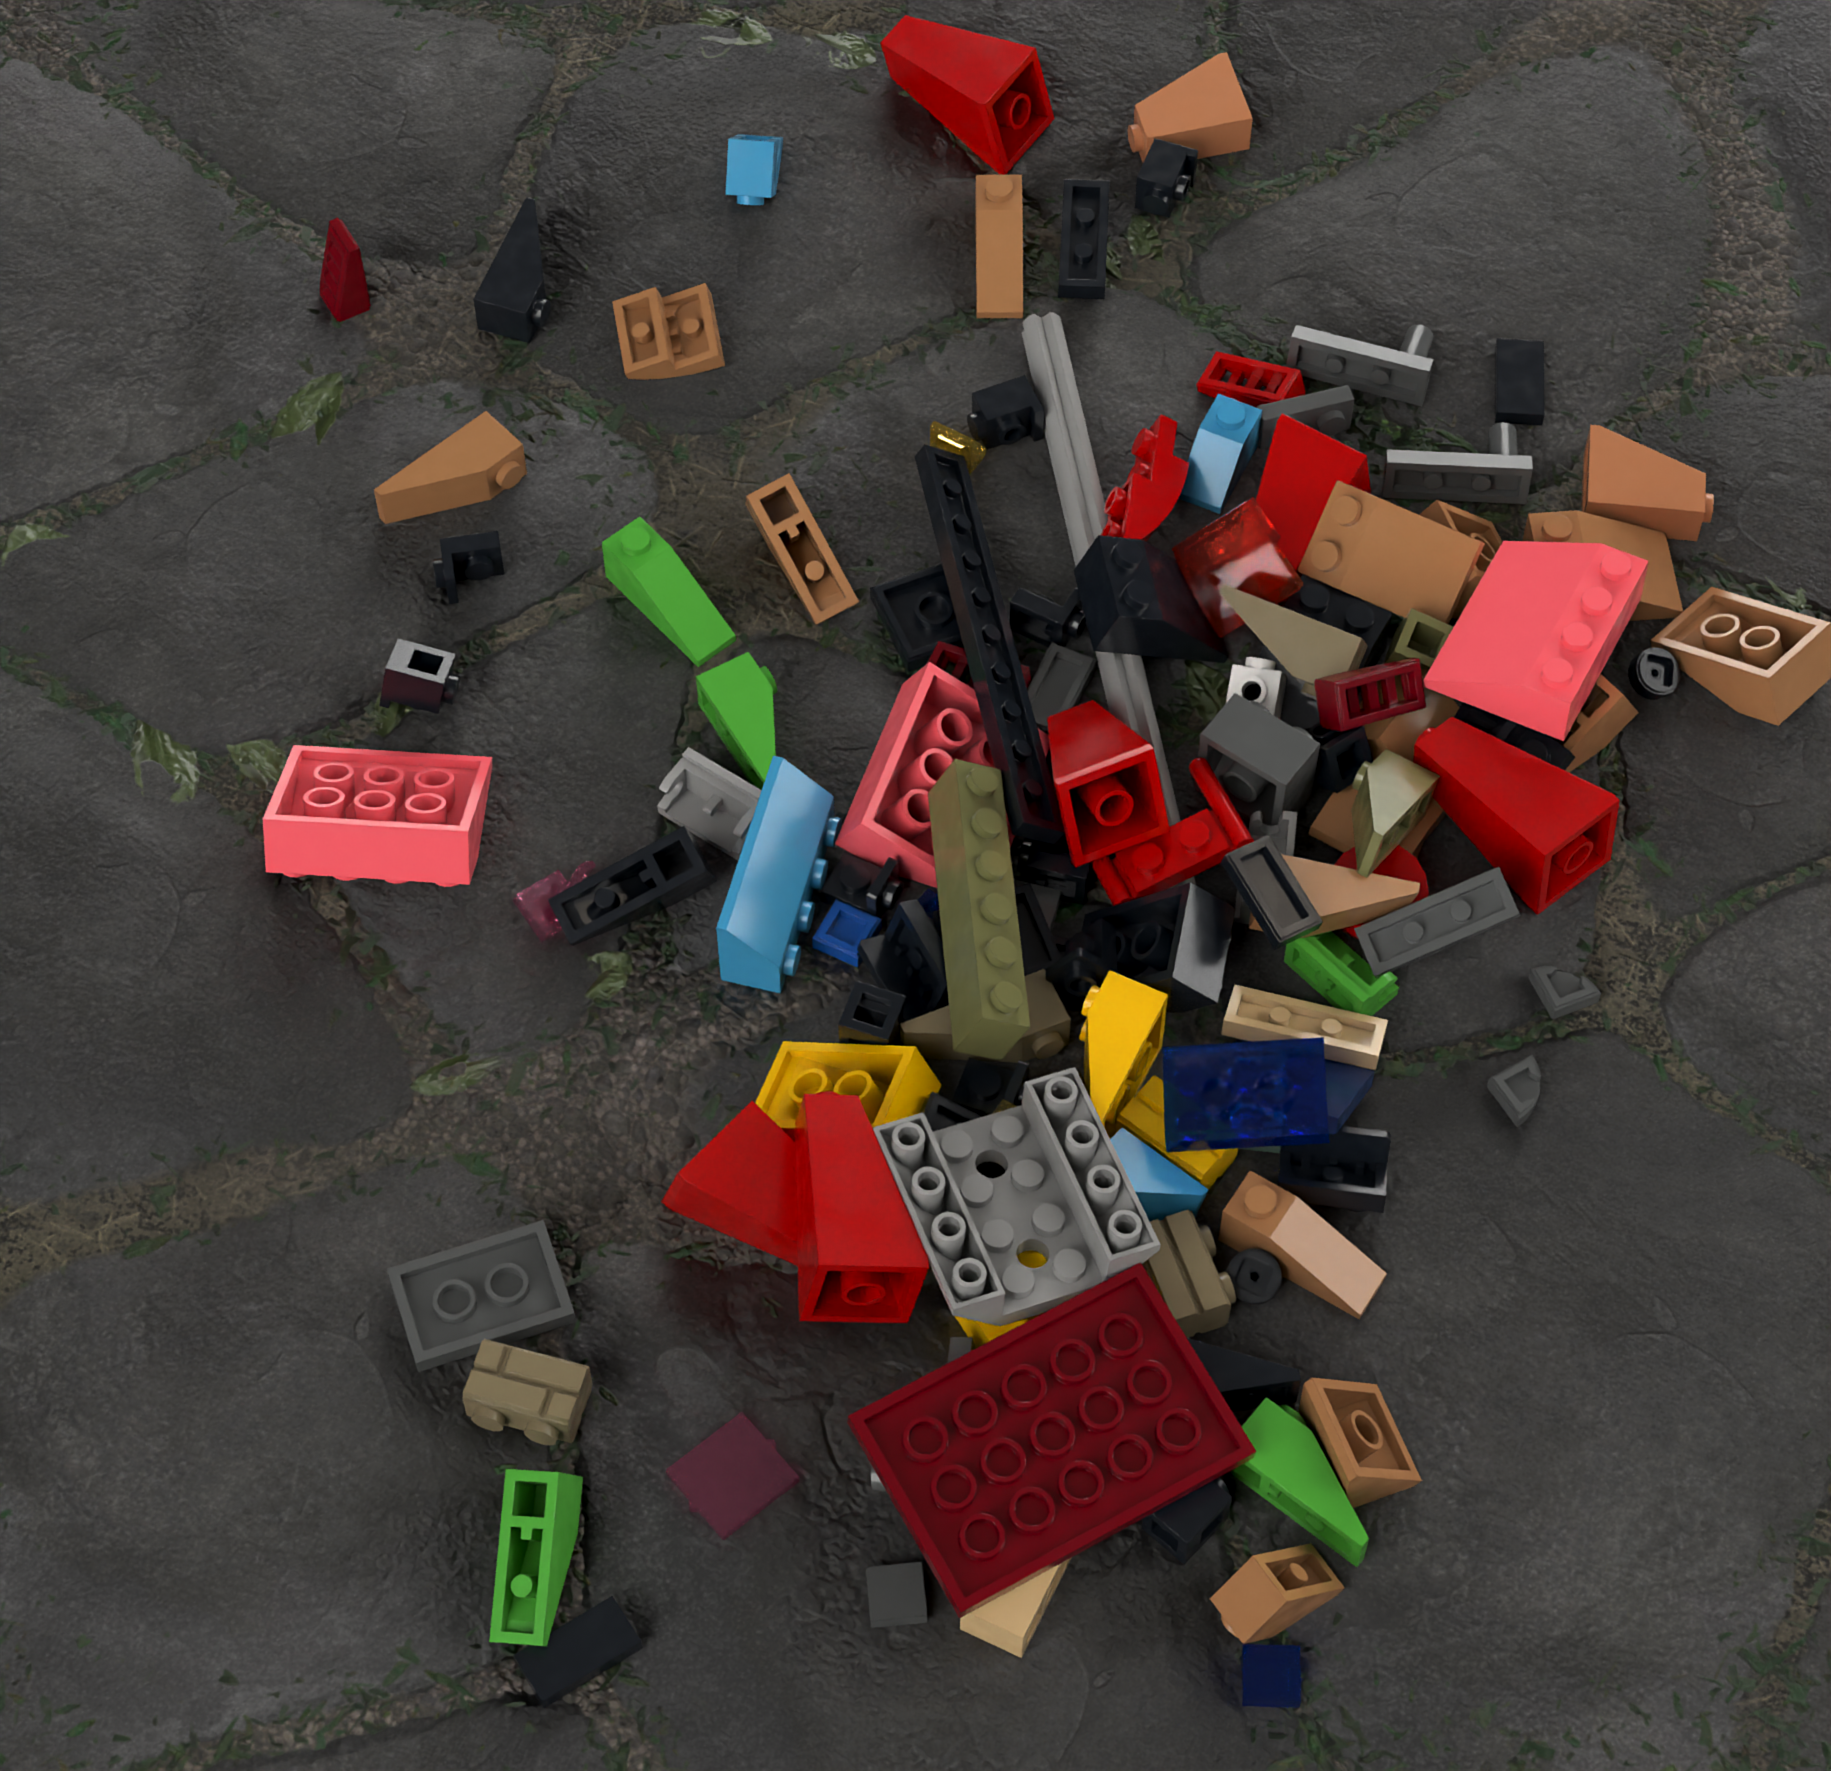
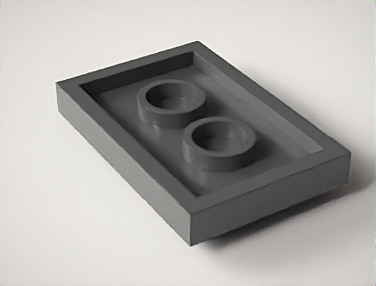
M544 1220L387 1268L418 1372L477 1354L484 1339L509 1344L576 1323L575 1313Z

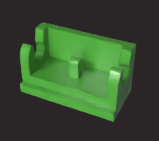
M1332 931L1299 938L1286 944L1284 962L1335 1008L1373 1016L1398 994L1399 987L1395 984L1398 978L1389 971L1381 977L1375 978L1370 965Z

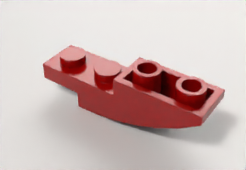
M1161 414L1149 430L1143 428L1138 433L1131 453L1136 456L1135 465L1132 467L1127 481L1122 488L1114 487L1106 500L1104 513L1108 514V520L1101 533L1102 536L1140 539L1147 542L1172 511L1180 497L1189 468V462L1173 455L1177 421Z

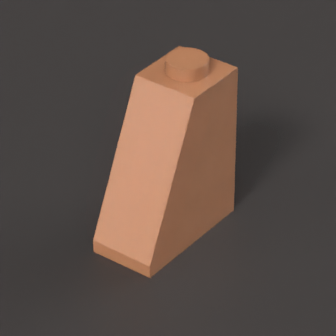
M1227 52L1217 54L1135 105L1134 124L1128 125V140L1132 152H1139L1143 163L1155 138L1198 150L1197 159L1250 148L1253 118Z
M1590 425L1583 454L1581 512L1665 532L1667 539L1697 541L1702 522L1710 523L1713 513L1714 495L1706 493V473L1600 425Z

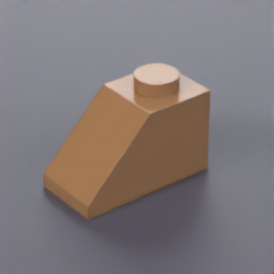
M1310 1543L1253 1555L1210 1600L1220 1612L1225 1628L1232 1635L1239 1638L1243 1644L1276 1636L1337 1596L1345 1587Z

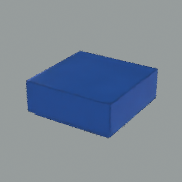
M836 899L813 936L812 946L816 950L859 968L863 959L857 951V947L861 940L878 936L882 929V919Z

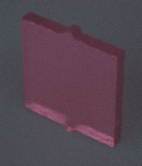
M742 1412L666 1469V1475L689 1500V1510L694 1513L699 1512L722 1540L729 1537L800 1481L799 1476L776 1451V1442L773 1439L766 1440Z

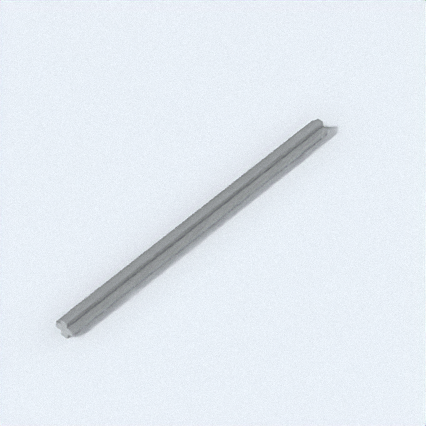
M1049 312L1042 318L1032 314L1022 322L1024 328L1022 337L1035 393L1044 409L1043 428L1075 566H1077L1097 536L1101 535L1107 524L1108 514L1104 513L1105 502L1061 318L1053 312ZM1095 651L1109 713L1140 735L1154 748L1170 827L1181 820L1141 655ZM1193 876L1173 887H1177L1190 882L1196 885L1195 878Z

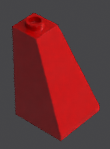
M907 15L880 42L891 79L998 174L1006 175L1055 119L1035 47Z
M1283 413L1281 414L1276 423L1235 575V584L1238 590L1281 607L1284 606L1302 576V573L1297 570L1336 481H1341L1371 494L1367 455Z
M1094 700L1047 717L1053 779L1071 862L1075 868L1170 832L1155 752L1149 742Z
M1450 717L1436 728L1430 727L1417 738L1414 744L1413 762L1440 775L1432 796L1434 800L1494 868L1499 866L1505 881L1537 915L1611 860L1620 799L1613 793L1454 717Z
M832 1091L804 1094L795 1122L799 1321L908 1323L929 1269L928 1256L859 1096L839 1095Z
M751 1101L677 1173L661 1202L668 1209L798 1266L795 1142L758 1105Z

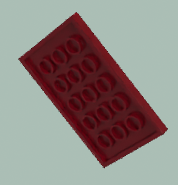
M1141 1262L848 1415L847 1420L848 1425L959 1618L1250 1461L1257 1452Z

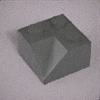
M1234 693L1200 734L1198 757L1205 758L1241 818L1250 822V816L1256 811H1261L1263 815L1262 823L1274 826L1278 825L1279 817L1283 811L1297 812L1298 816L1311 800L1320 743L1315 741L1304 729L1292 727L1273 716L1262 704L1255 701L1250 702ZM1195 781L1194 789L1202 793V791L1200 790L1199 786Z

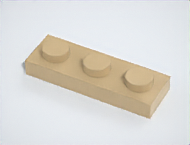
M1234 984L1223 1020L1221 1035L1376 1071L1388 1020Z

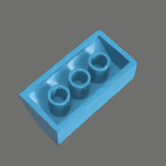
M773 756L716 927L721 980L780 994L786 976H795L801 955V946L796 944L800 931L808 933L810 930L815 909V903L810 902L814 889L822 890L828 870V860H825L824 856L827 846L836 847L835 841L841 830L842 822L841 818L835 817L834 796L782 757Z

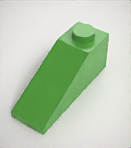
M640 516L602 542L606 577L697 667H700L736 641L734 632L673 548Z
M747 652L697 675V695L699 706L749 783L762 790L772 758L776 756L773 694L777 693V686L769 669L766 666L759 668L751 654Z
M1266 1397L1242 1425V1429L1257 1452L1253 1459L1229 1471V1473L1355 1567H1358L1364 1560L1369 1537L1312 1430L1307 1427L1305 1420L1297 1411L1287 1405L1279 1407Z
M506 1469L489 1642L547 1646L578 1535L583 1477L561 1472Z

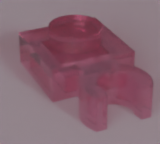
M593 861L581 863L569 881H566L562 873L557 870L515 896L513 902L541 942L563 930L547 899L583 881L584 877L588 876L596 865Z

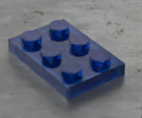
M1324 1037L1162 1047L1164 1124L1167 1152L1330 1143Z

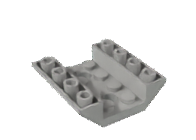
M1075 1067L1026 1081L1022 1105L934 1132H932L924 1112L872 1127L928 1256L929 1264L953 1316L996 1326H1004L1042 1314L1140 1262L1143 1264L1160 1250L1161 1244ZM991 1161L1001 1165L1005 1173L997 1178H988L981 1175L976 1168L983 1162ZM1032 1250L1042 1254L1047 1262L1041 1267L1029 1268L1021 1264L1017 1256L1024 1251Z

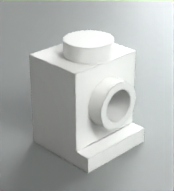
M1246 657L1245 666L1232 664L1226 703L1234 693L1245 698V689L1251 684H1258L1261 687V694L1254 701L1265 706L1273 716L1280 719L1287 676L1282 671L1275 670L1276 662L1272 660Z

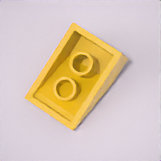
M1109 970L1101 987L1093 985L1085 998L1081 1014L1087 1018L1079 1036V1040L1085 1042L1084 1086L1109 1138L1115 1134V1123L1119 1112L1133 1097L1137 1096L1162 1047L1168 994Z
M783 1041L755 1104L795 1142V1122L804 1094L832 1091L839 1095H858L871 1126L876 1127L919 1114L926 1096L932 1091L938 1094L942 1084L916 1046Z

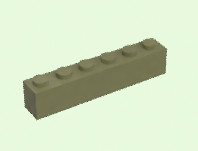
M954 759L928 793L953 1050L1002 1060L1030 1028L1001 769Z

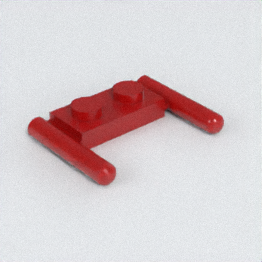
M1198 757L1192 760L1189 764V771L1209 803L1211 811L1206 808L1170 826V832L1115 853L1116 858L1112 860L1107 855L1090 862L1113 906L1167 890L1221 863L1226 854L1254 841L1205 758Z

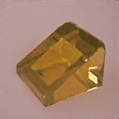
M933 421L930 425V446L964 456L968 472L971 475L986 455V448L976 440L936 421Z

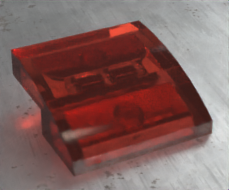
M1254 497L1230 510L1172 548L1187 584L1220 638L1245 624L1242 618L1220 595L1223 584L1274 604H1278L1293 595L1304 585L1277 544L1280 535Z

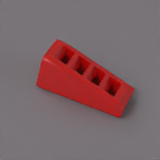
M1216 351L1196 384L1198 392L1212 398H1216L1218 394L1256 408L1259 405L1302 396L1306 393L1301 370ZM1227 371L1232 373L1227 383L1221 382ZM1245 378L1248 379L1244 387L1240 386ZM1262 386L1266 387L1264 391L1260 390Z

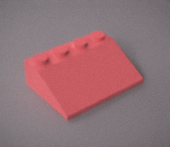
M1503 541L1423 680V687L1564 741L1641 600L1648 560L1602 543Z
M931 662L927 663L902 684L835 841V845L883 868L887 859L891 857L899 861L900 877L937 888L928 793L954 759L995 768L975 689ZM1038 728L1046 758L1050 749L1049 735ZM1006 813L1009 845L1011 847L1015 835H1012Z
M293 745L263 817L266 872L283 873L285 876L294 878L317 875L333 876L343 881L366 878L382 879L393 884L415 881L431 882L443 887H453L459 884L470 885L478 860L492 772V757Z

